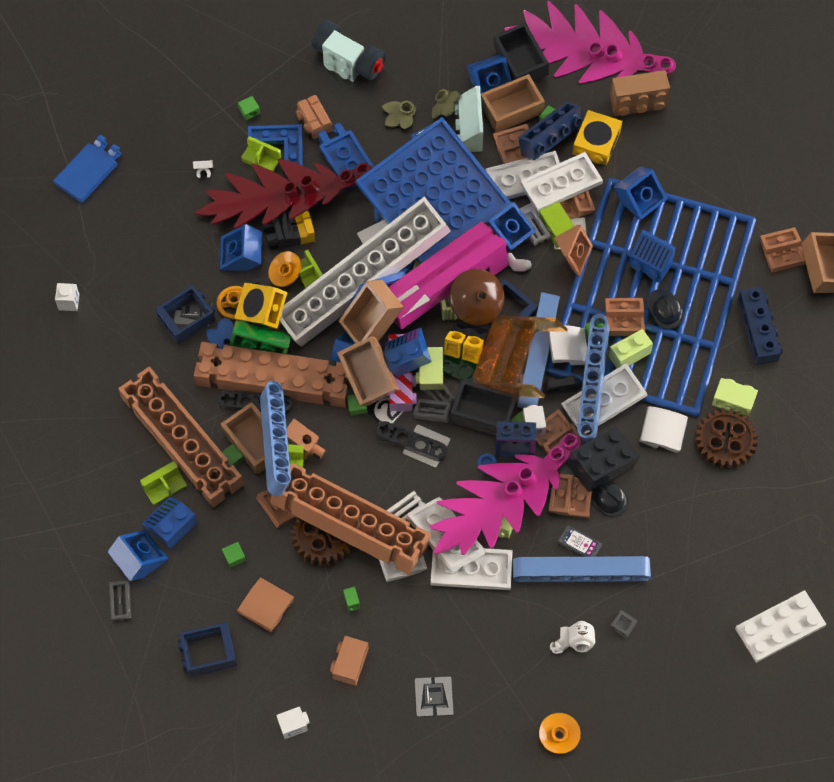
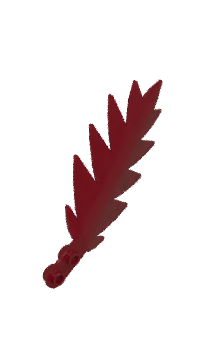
M278 159L290 180L288 181L279 174L252 164L263 186L243 177L225 173V176L239 193L225 190H206V193L214 202L196 211L195 215H216L211 224H216L241 213L234 225V228H238L266 210L262 222L263 225H266L293 204L289 219H293L310 209L323 198L322 204L326 205L340 193V190L355 185V181L373 167L367 163H361L356 169L344 170L340 175L336 176L329 168L315 163L314 165L321 173L320 175L297 163Z

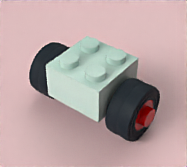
M329 20L323 21L318 26L312 38V47L323 54L324 66L328 70L340 74L344 79H349L353 82L358 75H361L368 80H373L384 66L386 53L383 50L372 45L364 52L362 45L342 35L341 28Z

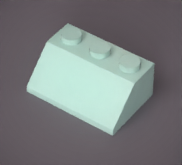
M475 86L461 94L458 104H455V115L459 117V119H456V130L460 132L457 136L470 152H480L483 150L480 86Z

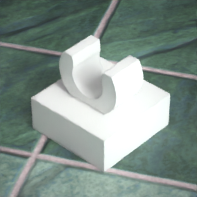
M212 160L193 162V168L198 169V178H201L200 173L203 170L207 172V177L211 176V171L208 168H213Z

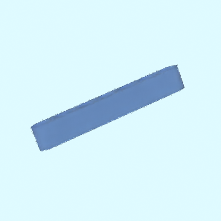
M541 292L517 405L519 408L538 405L550 347L548 326L555 323L560 296Z
M603 314L594 315L590 321L577 428L579 438L584 444L596 438L598 431L609 338V324L606 316ZM597 324H604L601 328L596 327ZM596 341H602L600 345H594ZM600 359L598 363H592V360ZM593 376L598 377L595 381L589 380ZM590 394L596 395L593 399L587 398ZM588 412L594 413L591 417H585ZM586 430L592 431L590 435H583V432Z
M268 381L260 395L266 481L270 494L282 496L291 481L284 395L280 383Z
M644 556L518 557L513 559V580L517 582L647 581L651 579L650 558Z

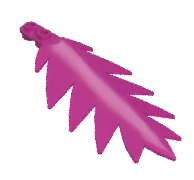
M550 1L547 2L552 29L536 15L526 10L523 11L527 26L540 49L544 50L543 54L548 63L566 58L554 74L555 78L570 74L590 64L591 66L579 80L580 84L597 81L619 72L621 73L616 78L634 75L638 70L646 72L666 70V74H670L676 67L675 61L670 57L643 54L642 47L632 31H629V45L618 27L602 10L599 11L600 38L592 23L577 4L574 5L575 32L561 12ZM515 26L505 27L504 30H509Z
M573 433L566 434L549 451L544 459L535 455H515L516 459L527 464L494 463L478 466L479 470L500 482L457 481V485L482 499L460 498L437 501L438 505L460 513L463 516L444 519L430 525L431 529L445 533L439 540L434 554L442 553L459 545L461 555H465L477 540L481 530L489 547L493 548L500 532L503 516L516 533L519 532L524 512V500L536 516H540L546 502L549 481L554 489L557 490L560 482V475L557 470L567 461L570 452L581 446L580 438Z

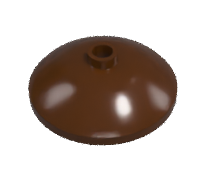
M470 269L458 275L453 281L449 292V301L454 314L461 321L469 325L481 326L495 320L502 311L504 291L501 283L492 273L483 269ZM479 293L483 294V299L479 298Z

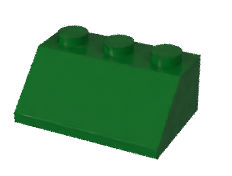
M236 320L229 346L287 354L291 336L283 331L276 332L269 330L265 326H255L247 321Z

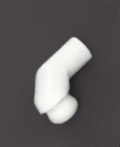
M508 253V264L513 271H527L531 268L532 264L529 260L516 259L512 253Z
M570 627L560 628V639L550 644V649L553 653L560 654L570 646L568 634Z

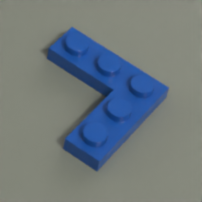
M302 124L248 126V137L250 136L269 145L284 144V160L303 166Z

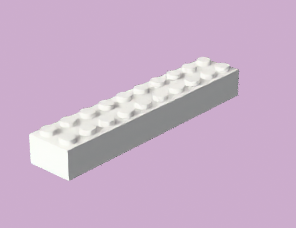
M423 197L283 306L280 322L294 341L302 347L345 313L360 284L398 273L451 232L428 200Z

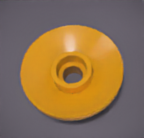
M286 251L273 259L269 267V278L274 285L286 287L298 278L299 271L301 270V260L298 255Z
M551 714L541 723L539 729L540 741L550 752L556 754L568 753L578 745L580 740V727L576 720L567 714ZM558 732L563 734V737L560 739L556 737Z

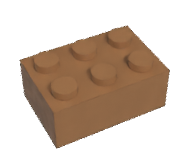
M666 70L612 78L610 102L614 116H625L631 113H644L650 110L667 108L670 85Z
M529 74L481 93V108L495 133L537 117L545 109V101Z
M811 232L801 244L813 293H834V233Z
M382 279L366 281L339 322L355 343L371 336L377 338L379 342L403 309V305Z
M371 336L337 352L360 406L366 407L400 391L392 372L388 368L385 355L377 338Z
M251 402L220 425L224 436L237 448L246 463L258 475L266 469L261 412Z

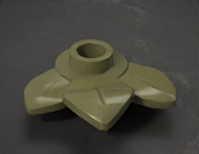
M446 89L440 90L435 97L437 103L432 108V118L435 119L440 114L446 117L450 116L455 110V102L460 98L459 92H450Z
M391 101L382 106V109L389 114L386 118L385 126L394 128L400 125L405 130L412 125L413 116L416 112L412 102L403 101L400 103Z

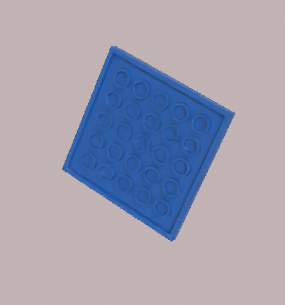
M443 117L355 181V184L387 224H390L423 197L428 200L443 219L451 232L418 256L416 260L419 264H422L481 221L486 224L489 219L511 204L509 199Z

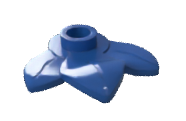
M223 318L219 322L217 329H208L207 337L210 343L217 344L219 349H223L224 343L231 340L234 329L232 321L228 318Z

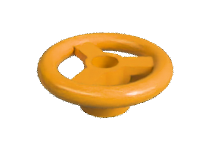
M231 286L220 292L216 300V307L223 317L236 320L234 319L235 314L227 313L223 308L232 307L237 309L243 287ZM227 295V301L222 302L224 296Z

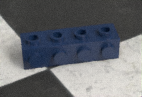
M567 101L520 135L518 141L521 155L535 161L572 132L576 131L583 123L581 107Z
M762 287L740 290L738 302L755 364L761 365L778 362L783 350L781 343L777 341V328L772 323V310L768 309L767 293H764Z

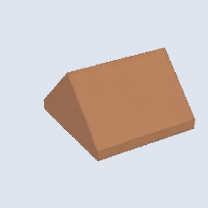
M577 224L555 237V240L576 276L580 277L593 245L582 226Z

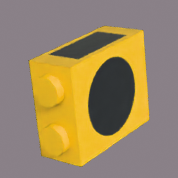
M588 110L574 142L572 154L577 156L586 152L591 161L607 165L620 134L622 121Z
M244 283L234 319L247 321L252 325L277 329L287 292L275 287Z

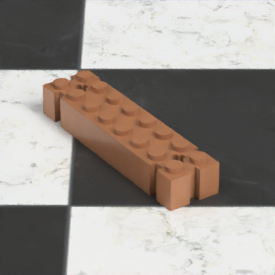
M201 342L198 355L200 362L196 363L194 372L196 386L211 388L212 384H217L218 389L262 393L268 381H276L282 385L283 395L289 396L291 400L322 405L325 400L330 401L331 406L346 408L350 381L341 362H336V366H332L328 360L224 345L223 349H218L217 344Z
M150 366L137 375V381L133 383L129 380L118 388L123 401L130 409L133 407L137 418L198 491L202 490L203 497L212 508L225 500V493L229 491L233 494L244 486L241 474L233 465L229 467V462L225 455L164 383L160 384L159 377Z
M292 462L290 465L291 481L282 496H271V504L283 510L288 507L292 509V515L387 564L392 561L396 563L395 568L408 575L411 574L417 565L418 557L421 558L428 548L431 533L419 527H416L415 530L410 528V522L314 473L311 476L305 474L306 469Z

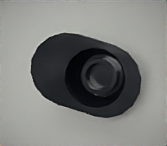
M663 289L654 290L649 294L647 306L657 324L666 329L679 326L683 320V311L676 297L671 292Z
M610 480L593 490L591 504L604 514L616 517L622 515L627 510L629 499L624 490Z

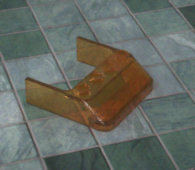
M498 316L490 327L473 375V381L476 384L521 397L544 398L545 394L533 384L518 383L536 332H567L568 328L556 318Z

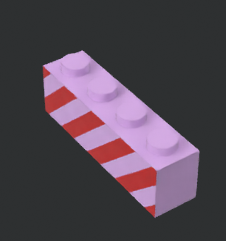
M389 334V341L404 334ZM412 371L399 377L393 374L400 391L389 395L390 411H413V404H417L416 393L412 392V387H416V375H412Z

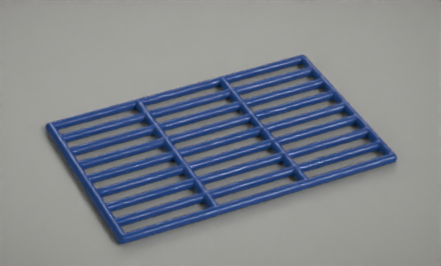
M607 179L588 236L593 247L603 250L586 305L576 304L575 300L590 254L580 277L575 276L559 325L567 326L572 310L583 313L579 327L583 328L584 331L585 324L588 323L590 315L603 314L605 316V307L604 311L594 309L593 305L610 252L621 255L608 298H616L628 257H630L632 252L631 247L640 220L634 215L624 248L614 246L613 243L625 206L619 200L606 243L596 241L595 239L612 187L621 182L620 180ZM665 193L668 198L666 201L676 203L665 238L667 243L672 244L683 205L694 208L678 262H673L670 267L675 272L669 292L674 296L676 295L682 272L691 274L693 277L683 307V320L676 331L647 323L650 310L648 309L646 299L644 306L645 331L655 333V337L640 383L645 391L648 387L662 337L666 336L674 340L657 397L647 395L641 401L689 415L699 416L756 218ZM665 202L654 211L648 230L653 235L656 233ZM702 210L712 214L699 258L694 268L685 265ZM720 215L730 219L714 273L703 270ZM739 220L746 222L747 227L733 275L730 278L721 275L736 221ZM636 270L627 298L636 297L643 274L642 271ZM700 277L711 280L694 337L684 334V330ZM657 279L652 280L648 296L651 292L658 289L660 281ZM718 282L729 285L712 342L702 339ZM615 336L613 345L621 341L623 336ZM602 341L595 342L594 345H600ZM681 341L691 343L692 347L676 400L672 402L665 400L664 397ZM701 346L711 350L693 408L682 404L697 353ZM550 352L545 373L560 378L573 375L579 378L581 384H583L584 373L583 376L572 373L574 365H570V362H567L565 370L553 368L555 363L552 362ZM609 357L605 367L604 377L611 373L614 367V364ZM635 363L629 365L631 371L633 370Z

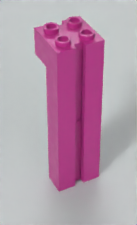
M481 221L389 286V289L396 298L402 296L415 285L419 287L417 291L400 302L403 305V309L393 322L402 330L447 298L453 281L464 271L488 269V272L493 275L499 273L508 266L506 241L501 236L498 237L490 226H486ZM424 294L430 299L428 302L424 303L420 307L408 313L410 309L422 298Z

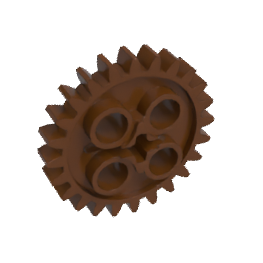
M722 408L721 413L716 409L713 415L708 412L707 419L702 417L701 423L697 425L698 430L695 432L697 437L694 442L698 444L696 449L702 450L700 456H707L706 462L713 460V466L720 463L721 469L724 467V464H727L728 469H731L732 464L738 468L740 462L745 465L746 458L751 460L752 454L756 452L755 447L758 445V441H756L758 434L754 433L756 427H750L753 421L746 422L747 415L740 417V411L733 414L731 408L729 413H726L724 408ZM727 424H730L726 453L724 454L725 433ZM714 426H720L722 430H716ZM733 430H740L741 434H737ZM712 443H716V444H718L720 447H719V448H715V447H713L711 444H712ZM730 447H736L739 451H733Z
M298 517L296 518L297 523H293L291 542L294 544V551L298 550L299 557L304 555L305 562L311 559V565L319 561V566H322L323 562L330 566L331 560L337 564V558L339 557L344 560V553L350 554V548L354 547L341 539L333 541L337 537L321 530L322 534H320L318 527ZM308 530H313L314 532H313V533H307L306 531H308ZM324 537L327 538V544L331 549H328ZM316 546H321L322 548H321V549H315L314 547H316Z

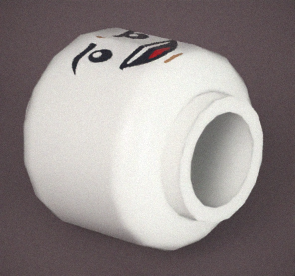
M578 621L570 626L568 631L569 645L577 652L589 651L595 644L594 627L585 621Z

